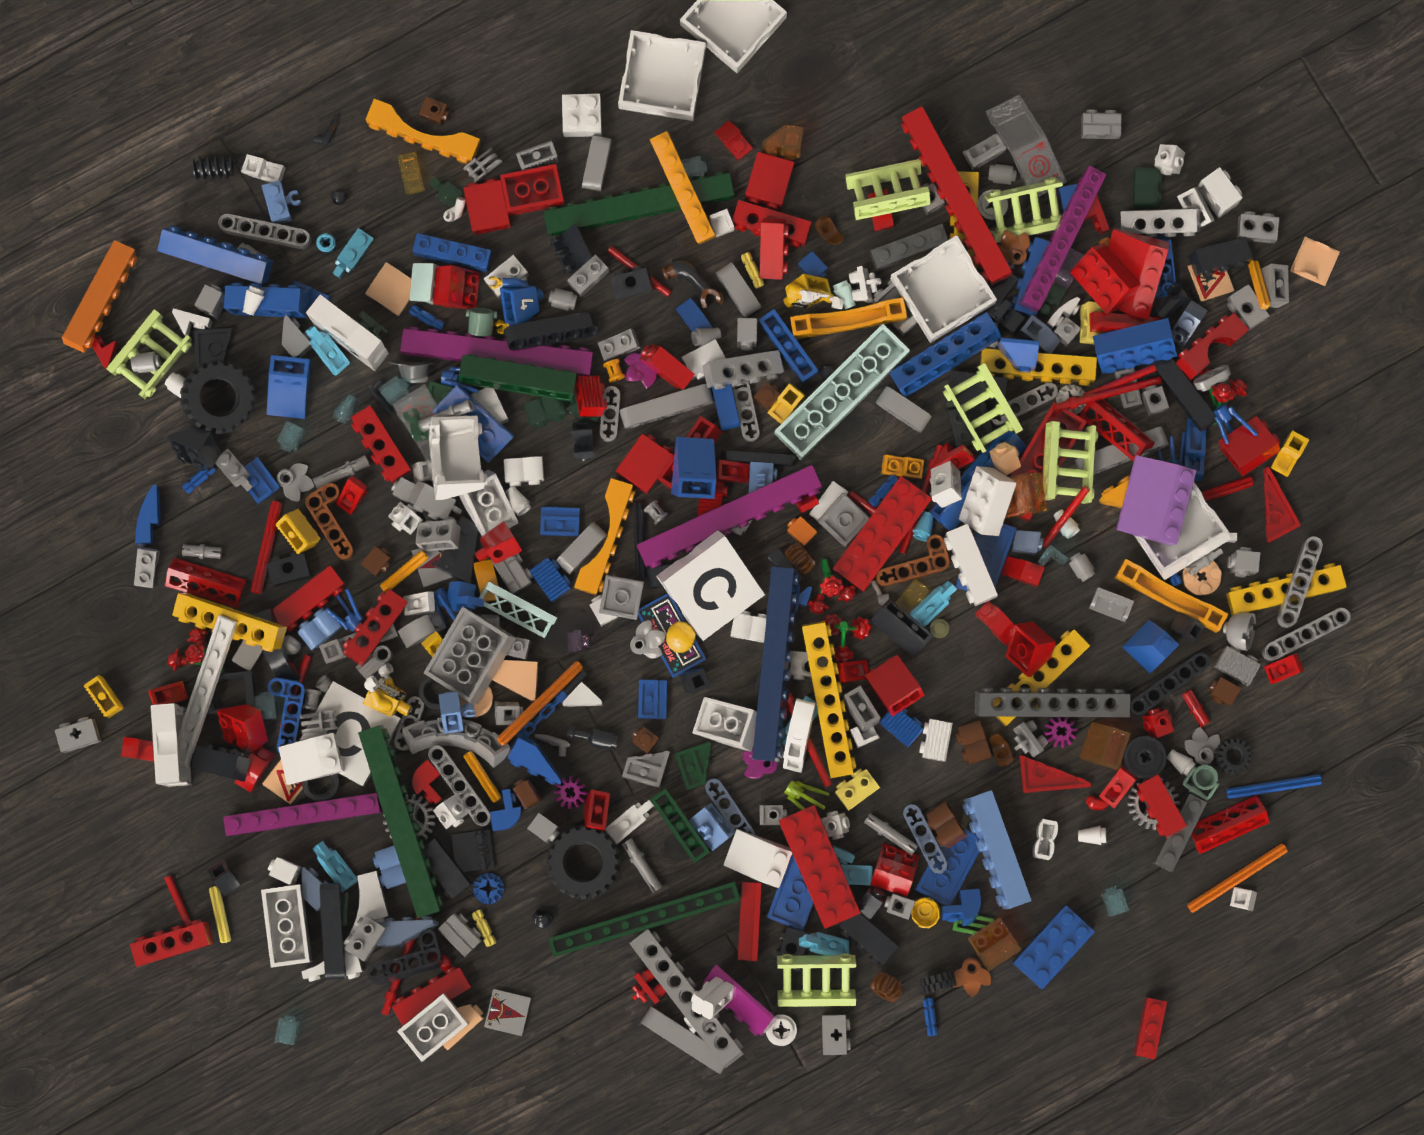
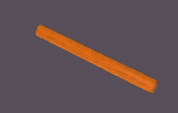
M575 661L497 737L498 743L504 746L583 669V666L578 661Z
M1279 844L1189 902L1187 904L1188 909L1192 913L1199 910L1287 853L1286 846Z

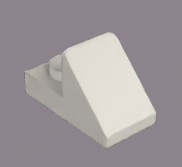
M177 309L172 311L185 336H189L192 324H194V328L205 330V328L211 329L212 320L210 318Z
M434 592L403 596V599L408 602L404 608L405 615L434 613Z

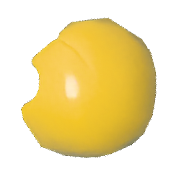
M678 621L669 627L666 642L674 652L684 653L692 648L696 634L693 627L687 622Z
M922 897L915 901L911 916L919 927L930 928L936 925L939 920L940 908L933 899Z

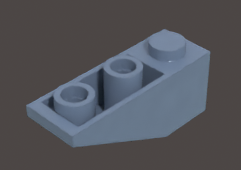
M428 916L421 917V920L404 917L402 921H395V918H384V922L378 923L387 929L377 943V946L401 947L419 937L422 931L432 930L439 926V922L432 920V917Z

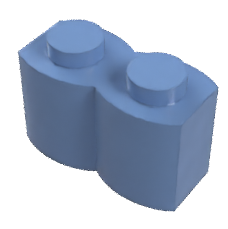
M323 608L314 614L315 618L311 622L306 620L299 626L298 634L312 651L343 628Z
M391 846L375 852L376 857H373L376 869L380 868L382 875L379 876L382 887L386 886L387 889H391L405 884L406 881L395 847Z

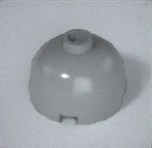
M1238 612L1230 617L1229 622H1225L1223 633H1226V638L1231 646L1245 651L1251 648L1255 636L1252 625H1256L1255 613Z

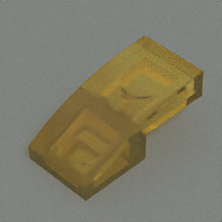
M416 152L399 155L398 161L406 195L425 191Z
M915 579L895 603L909 614L930 591Z

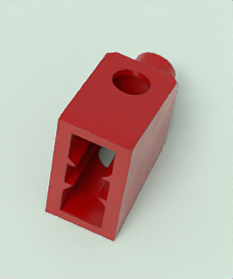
M503 521L480 538L484 547L474 552L479 562L490 557L493 563L497 564L520 553L522 549L505 521Z

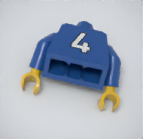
M496 276L488 278L489 280H496L494 285H489L492 289L503 285L500 288L505 323L502 320L495 321V326L503 325L502 328L496 329L498 333L504 334V329L510 325L529 322L533 315L538 313V301L544 297L541 289H536L535 286L529 285L527 281L519 278H503V280H499Z

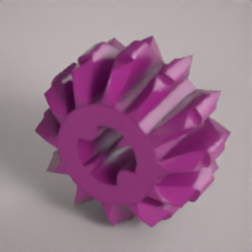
M1061 717L1056 718L1057 722L1051 718L1050 722L1052 725H1045L1050 731L1044 732L1046 736L1051 735L1047 740L1048 743L1054 739L1053 747H1057L1059 742L1061 748L1065 747V742L1071 745L1072 742L1069 738L1076 739V736L1071 734V732H1076L1077 728L1071 729L1070 727L1074 724V721L1067 724L1068 717H1064L1063 722ZM1057 727L1065 729V732H1063L1065 734L1064 737L1063 735L1058 736L1056 734L1058 731L1056 730Z
M572 776L569 777V783H567L565 778H562V782L565 785L556 784L557 787L561 788V791L555 790L554 794H561V796L555 800L558 802L564 799L561 807H564L568 802V809H572V803L574 802L578 808V799L583 803L585 802L580 797V795H587L586 791H580L586 787L585 784L577 786L580 783V779L577 778L575 783H573ZM571 787L574 788L575 796L567 798L566 790L568 788L571 790Z

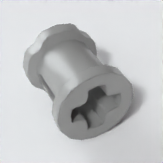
M657 500L650 503L643 510L645 513L648 512L655 525L659 524L669 515L661 509Z
M305 689L306 696L302 708L317 711L319 695H321L322 691Z

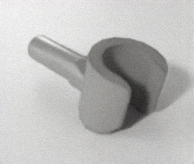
M876 580L871 583L878 596V603L883 606L889 599V595H882Z

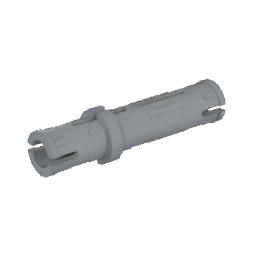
M468 399L458 405H450L448 409L418 422L421 431L426 432L430 429L431 417H454L472 412L474 410L473 403Z
M366 455L351 462L347 461L345 462L346 464L313 478L316 488L319 489L328 483H333L349 475L353 476L355 472L369 467L370 464Z
M872 813L864 821L865 824L876 830L878 835L885 836L911 856L919 846L890 827L888 822L884 823Z
M631 838L621 844L631 858L630 862L634 863L652 893L662 888L663 886L643 857V852H640L633 839Z

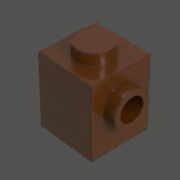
M425 97L419 112L421 119L442 126L443 121L446 122L450 114L447 104L429 97Z
M766 382L754 395V400L768 412L778 400L780 389L773 383L769 385Z
M374 546L361 565L378 577L381 572L385 573L390 568L391 559L388 557L390 553L382 546L379 549Z
M1220 677L1212 681L1209 686V690H1211L1209 695L1213 697L1212 701L1219 705L1224 703L1231 706L1241 688Z
M645 727L642 729L638 728L632 735V738H634L632 743L646 754H649L659 741V738Z

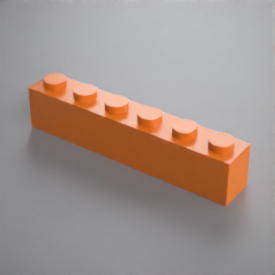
M113 241L62 336L65 345L85 353L87 348H91L94 342L93 336L96 332L100 331L103 325L102 320L104 316L109 314L113 299L116 300L119 296V288L122 283L127 281L130 267H134L136 264L135 249L118 241Z

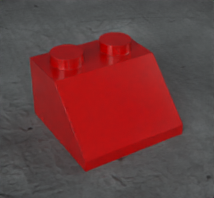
M1033 621L1015 624L1005 657L1027 677H1032L1051 658L1056 641Z

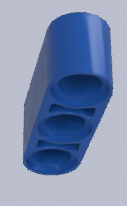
M731 384L718 390L712 387L721 431L740 427Z

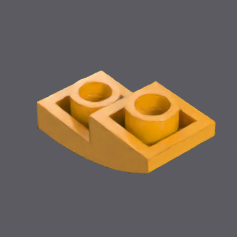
M883 455L881 474L922 479L924 460Z
M492 559L473 563L479 594L482 593L487 582L498 586ZM489 591L486 592L483 598L485 599L484 602L496 600L494 594Z

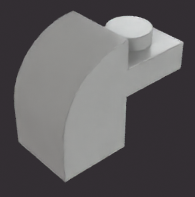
M437 611L412 621L400 629L398 633L406 648L422 642L435 631L437 633L446 629V626Z

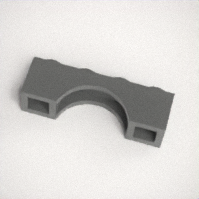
M940 224L870 251V257L876 272L892 267L909 257L931 252L934 248L948 241L943 225Z
M1192 794L1186 795L1179 813L1187 828L1165 839L1153 864L1173 872L1207 802Z

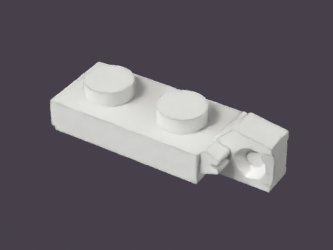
M648 800L641 806L638 802L611 823L605 831L618 844L647 820L646 818L650 816L647 812L654 807L653 803Z

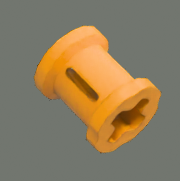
M619 359L603 364L604 368H607L610 383L626 377L625 374H622Z

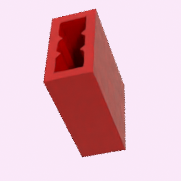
M757 152L745 199L754 205H759V203L765 204L767 208L772 210L782 209L794 162Z
M489 179L484 184L475 182L464 187L473 235L511 228L501 180Z
M646 345L640 353L641 357L639 360L675 388L684 390L695 375L661 346Z
M1257 416L1247 423L1258 433V436H1255L1242 425L1227 435L1229 444L1225 443L1224 438L1218 441L1220 450L1242 477L1280 452L1279 438L1276 434H1271L1264 420L1260 421Z
M641 434L617 468L616 474L648 495L658 481V476L673 455L671 453L673 451L665 445L659 446L656 443L657 440L651 435L647 434L645 436Z
M898 655L889 658L885 663L872 669L865 675L869 685L892 717L925 696L920 685Z

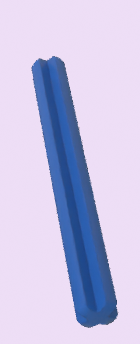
M1317 774L1226 789L1228 799L1309 787L1321 785L1322 778L1321 775Z

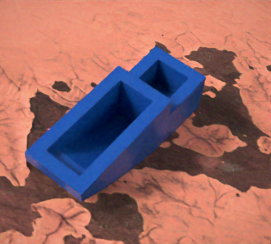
M1187 418L1183 466L1196 470L1194 481H1202L1206 450V429L1200 432L1193 422Z
M152 485L141 506L135 535V543L137 545H154L153 526L161 525L160 487L157 485Z

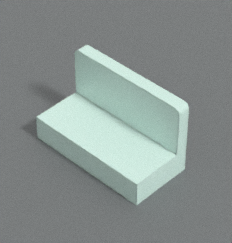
M434 263L413 264L409 298L411 301H422L434 305L436 268L440 266Z

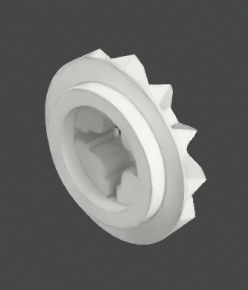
M988 190L979 197L978 210L984 218L995 220L994 209H986L990 203L985 199L984 195L992 191ZM1007 199L1000 200L1003 215L1008 208Z
M1074 384L1066 385L1059 390L1056 396V403L1066 401L1069 398V393L1072 397H1082L1085 392L1081 387ZM1086 404L1079 405L1078 408L1071 410L1067 408V410L1078 414L1084 409Z
M776 1015V1022L766 1032L767 1038L775 1045H788L796 1036V1024L789 1016ZM780 1022H782L783 1028L790 1029V1031L783 1033L782 1039L779 1036V1032L773 1031L779 1028Z

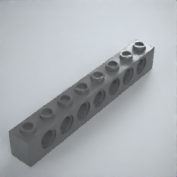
M983 687L981 691H975V714L978 716L1130 717V694L1124 692V689L1119 688L1113 689V692H1106V689L1095 688L1094 692H1087L1085 688H1076L1075 691H1068L1067 688H1057V691H1050L1049 688H1038V691H1031V688H1019V691H1012V688H1000V691H993V688ZM999 697L1000 703L997 706H993L994 698ZM1018 697L1019 702L1013 707L1011 702L1013 698ZM1036 697L1037 704L1031 707L1030 702L1032 698ZM1055 697L1056 704L1050 707L1049 701ZM1074 697L1075 703L1069 707L1068 701ZM1093 698V705L1087 707V700ZM1108 698H1111L1112 704L1109 707H1106V700Z

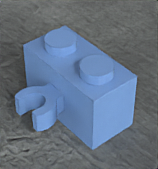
M280 180L262 185L272 223L284 224L293 221L288 205L298 206L301 204L300 200H292L294 195H298V191L293 190L286 196Z
M750 462L749 493L771 484L773 480H776L777 468H773V463Z
M458 692L439 694L444 734L464 731L462 717L475 716L474 704L467 703L460 706Z
M712 803L704 807L689 820L694 830L702 837L704 844L712 851L735 834Z

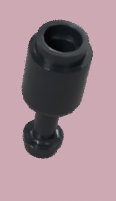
M569 726L567 738L573 740V737L589 740L592 747L611 751V749L616 750L619 734L599 728H594L589 733L575 730L574 726Z

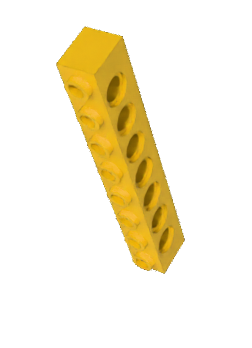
M825 621L802 625L830 778L852 775L853 769H856L854 757L850 758L849 750H853L851 738L847 739L846 731H849L847 719L843 720L842 712H846L844 701L839 699V693H842L840 682H836L835 675L838 674L837 663H833L831 657L835 655L834 647L828 641V637L831 636L830 625H826ZM821 637L824 639V645L822 647H815L813 641ZM819 657H826L828 663L825 666H819L817 664ZM825 675L831 677V683L828 685H823L820 682L821 678ZM826 695H833L835 701L832 704L825 703L824 697ZM831 713L837 714V722H829L827 720L828 716ZM835 732L842 734V738L838 742L831 739L832 734ZM838 751H843L846 754L845 758L841 761L835 759V754Z

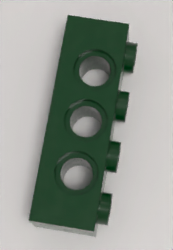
M666 788L650 799L694 864L710 853Z

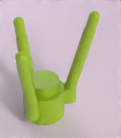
M793 780L784 792L788 795L787 799L792 801L801 811L805 808L796 800H799L800 797L821 809H825L824 805L804 794V789L829 796V793L803 784L800 781L796 783Z

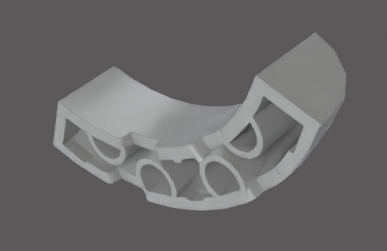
M442 718L427 722L424 720L402 729L405 743L412 754L434 746H454L478 754L494 768L506 758L510 751V746L507 743L504 746L498 743L496 739L499 735L495 732L491 733L482 728V725L462 719L464 731L444 734Z

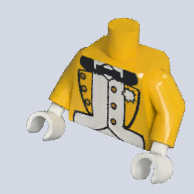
M802 274L785 288L787 297L784 298V304L788 308L792 306L808 308L823 300L828 303L832 302L831 307L843 308L844 300L831 294L828 280L825 278Z
M387 663L378 670L384 679L381 678L377 681L373 675L366 679L364 686L369 691L363 704L389 717H392L397 711L407 716L412 706L404 702L406 693L394 686L393 679L389 676L393 672V667L390 663Z

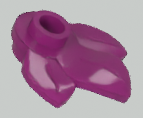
M632 353L624 359L630 366L626 372V380H641L643 386L647 389L655 382L657 375L639 360L641 354Z
M753 749L751 752L746 750L742 752L743 760L749 765L744 772V775L748 778L759 779L764 774H772L778 767V762L770 761V766L765 767L766 761L753 760Z

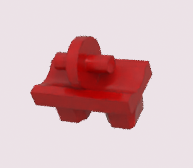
M648 969L634 976L643 988L640 990L637 984L632 988L636 993L632 997L634 1001L640 998L645 1003L648 1000L644 995L646 992L655 1004L660 1001L659 998L666 991L661 984H658L653 989L650 988L647 983L655 978L651 971Z

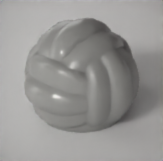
M290 635L284 636L283 640L286 654H296L301 648V643Z

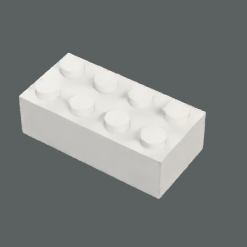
M968 524L946 532L944 543L947 550H952L953 556H951V560L955 568L959 567L961 573L958 576L962 586H967L966 596L969 603H974L977 606L996 598L997 592Z
M302 885L261 890L271 967L312 962Z

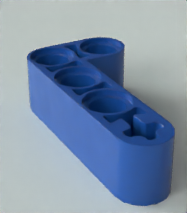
M274 677L269 681V692L275 696L286 697L277 743V750L279 752L280 745H284L285 737H281V735L294 737L293 739L289 738L288 744L296 742L305 687L298 680ZM279 681L282 683V689L274 691L271 684ZM297 684L301 687L302 691L300 694L295 695L291 692L290 688L293 685ZM294 703L298 706V711L291 714L288 712L287 706ZM290 722L295 726L293 732H286L284 725Z

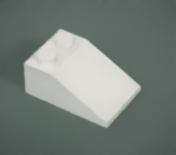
M490 470L483 472L487 473V485H484L483 489L459 495L464 507L482 536L503 521H505L508 528L518 524V520L496 473Z
M704 697L692 733L751 752L754 745L757 712L745 707Z
M334 733L279 747L287 785L344 772L336 734Z
M736 829L723 865L755 880L779 888L792 851L790 847Z

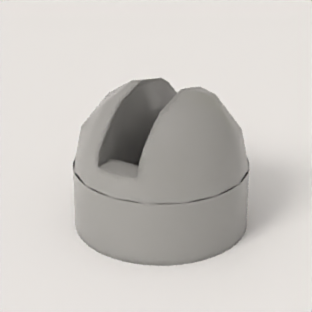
M324 675L317 681L315 687L322 692H327L332 681Z

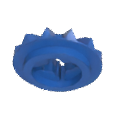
M485 873L475 880L473 892L480 902L493 904L501 899L504 893V884L497 875ZM488 880L490 886L497 888L490 891L489 897L486 891L480 890V888L487 886Z

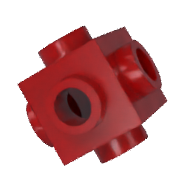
M1152 708L1148 710V714L1142 716L1143 727L1148 732L1149 737L1159 738L1174 732L1171 723L1172 717L1167 709Z

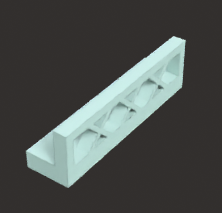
M491 582L486 583L479 598L483 599L487 591L493 593L496 602L492 604L484 602V607L545 638L551 625H554L557 617ZM510 602L513 611L509 613L503 612L500 603ZM527 611L530 620L520 621L517 612ZM542 619L547 622L543 633L535 628L534 621Z

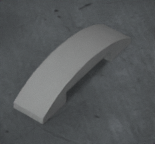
M374 624L369 628L372 631H377L379 629V625ZM393 624L379 644L398 636ZM356 633L320 645L319 648L325 663L328 664L348 657L343 654L345 650L343 645L349 637L353 639ZM361 637L357 640L360 646L368 645L366 638Z

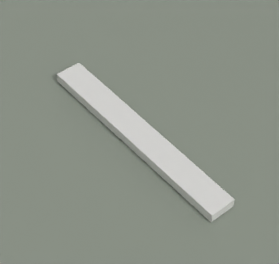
M218 615L177 736L179 764L186 767L190 765L238 623L223 615Z

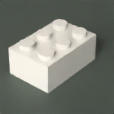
M976 466L959 520L968 524L969 527L982 535L999 536L1016 482L995 468Z
M444 993L397 1032L421 1062H423L469 1025V1022Z

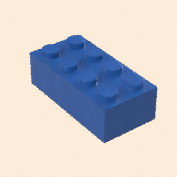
M232 283L231 286H225L224 309L232 315L252 316L243 312L246 289L248 290L249 286H243L241 283ZM250 284V286L264 290V298L254 316L285 317L287 315L291 318L308 317L306 312L308 310L309 295L300 289L299 286L288 285V288H280V285L270 284L269 287H262L261 284Z
M1168 318L1093 336L1102 374L1114 373L1121 369H1131L1142 364L1148 365L1159 360H1169L1177 356Z
M1064 905L1012 963L1040 989H1043L1095 931L1068 906Z

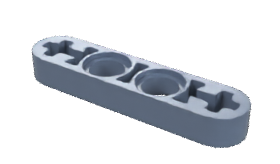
M710 779L705 785V790L733 831L736 832L735 829L745 823L747 826L743 827L746 832L750 831L755 835L754 830L722 783L717 779ZM712 782L713 784H719V786L717 787L719 793H721L722 791H724L725 793L724 795L719 796L717 800L713 798L714 796H717L714 791H709L710 783ZM722 798L729 799L730 807L722 809L719 806V801ZM733 814H738L741 817V822L738 825H733L730 822V817Z
M916 805L906 806L903 811L904 818L931 870L936 874L944 873L948 867L947 861L921 810ZM909 809H912L913 811L917 810L915 816L917 820L922 818V821L917 822L912 826L911 823H914L913 818L911 816L907 817V815L909 814ZM920 825L926 827L927 831L924 836L916 834V828ZM929 842L935 844V851L933 853H927L924 849L925 845ZM938 852L940 856H936L939 862H944L942 865L943 869L941 870L938 868L934 869L933 866L936 863L933 858L929 860V857L935 856Z

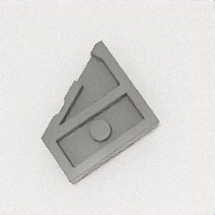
M663 751L662 753L627 758L622 777L659 788L670 752Z

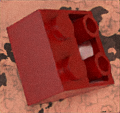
M453 265L437 267L433 304L455 309L470 310L477 308L480 272Z
M246 704L223 708L217 711L219 723L223 731V738L228 744L253 753L268 741L259 709Z
M883 843L870 885L907 897L920 855L913 854L911 856L905 850Z

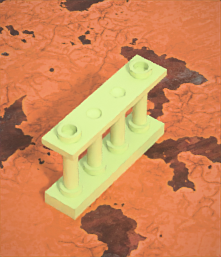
M911 160L845 174L847 190L854 189L857 201L853 202L855 219L860 220L930 205L928 186L921 188L917 176L921 175L920 160ZM910 177L913 190L902 192L899 179ZM891 181L895 193L884 196L880 183ZM873 185L876 197L865 200L862 187Z
M1055 177L1044 179V182L1004 191L999 189L992 190L989 194L984 195L985 199L988 202H993L997 228L990 232L995 242H1001L1004 230L1014 233L1017 237L1024 232L1027 235L1055 230L1062 216L1059 214L1055 188L1063 186L1062 182ZM1048 189L1052 215L1048 219H1043L1040 214L1037 192ZM1030 194L1033 220L1030 223H1025L1022 220L1019 196ZM1011 198L1015 224L1007 228L1004 226L1000 200Z
M155 309L106 368L114 376L123 374L141 388L142 391L139 395L144 399L154 394L156 385L180 355L190 349L192 346L191 342L193 341L188 335L182 339L166 327L161 320L163 316ZM153 329H158L178 345L172 354L150 338L149 334ZM141 344H146L166 360L160 369L150 371L154 376L148 384L127 369L125 365L131 357L139 354L137 349Z
M985 363L977 367L979 371L976 372V375L952 389L947 384L944 386L946 390L943 391L947 400L953 401L974 438L972 443L977 451L981 450L982 453L986 452L985 444L1004 433L1014 431L1017 434L1023 430ZM979 381L987 383L988 388H986L985 392L960 406L955 395ZM990 397L991 399L995 397L998 402L995 405L996 408L969 422L964 412ZM999 414L1006 416L1008 421L1005 422V425L979 439L974 430L976 427Z
M1052 421L1046 423L1041 500L1055 499L1057 494L1076 496L1081 489L1058 487L1056 485V477L1062 475L1082 477V488L1085 485L1090 491L1081 504L1092 502L1094 498V488L1092 487L1095 442L1098 439L1096 426L1086 427V432L1061 429L1060 422ZM1060 437L1085 439L1084 451L1060 448L1058 446ZM1059 456L1084 458L1083 470L1059 468L1057 459Z
M844 953L841 955L792 956L784 954L777 956L778 968H783V990H777L778 1007L856 1006L855 989H850V968H856L855 955ZM791 968H803L802 990L791 989ZM811 968H822L821 990H811ZM830 968H842V989H830Z

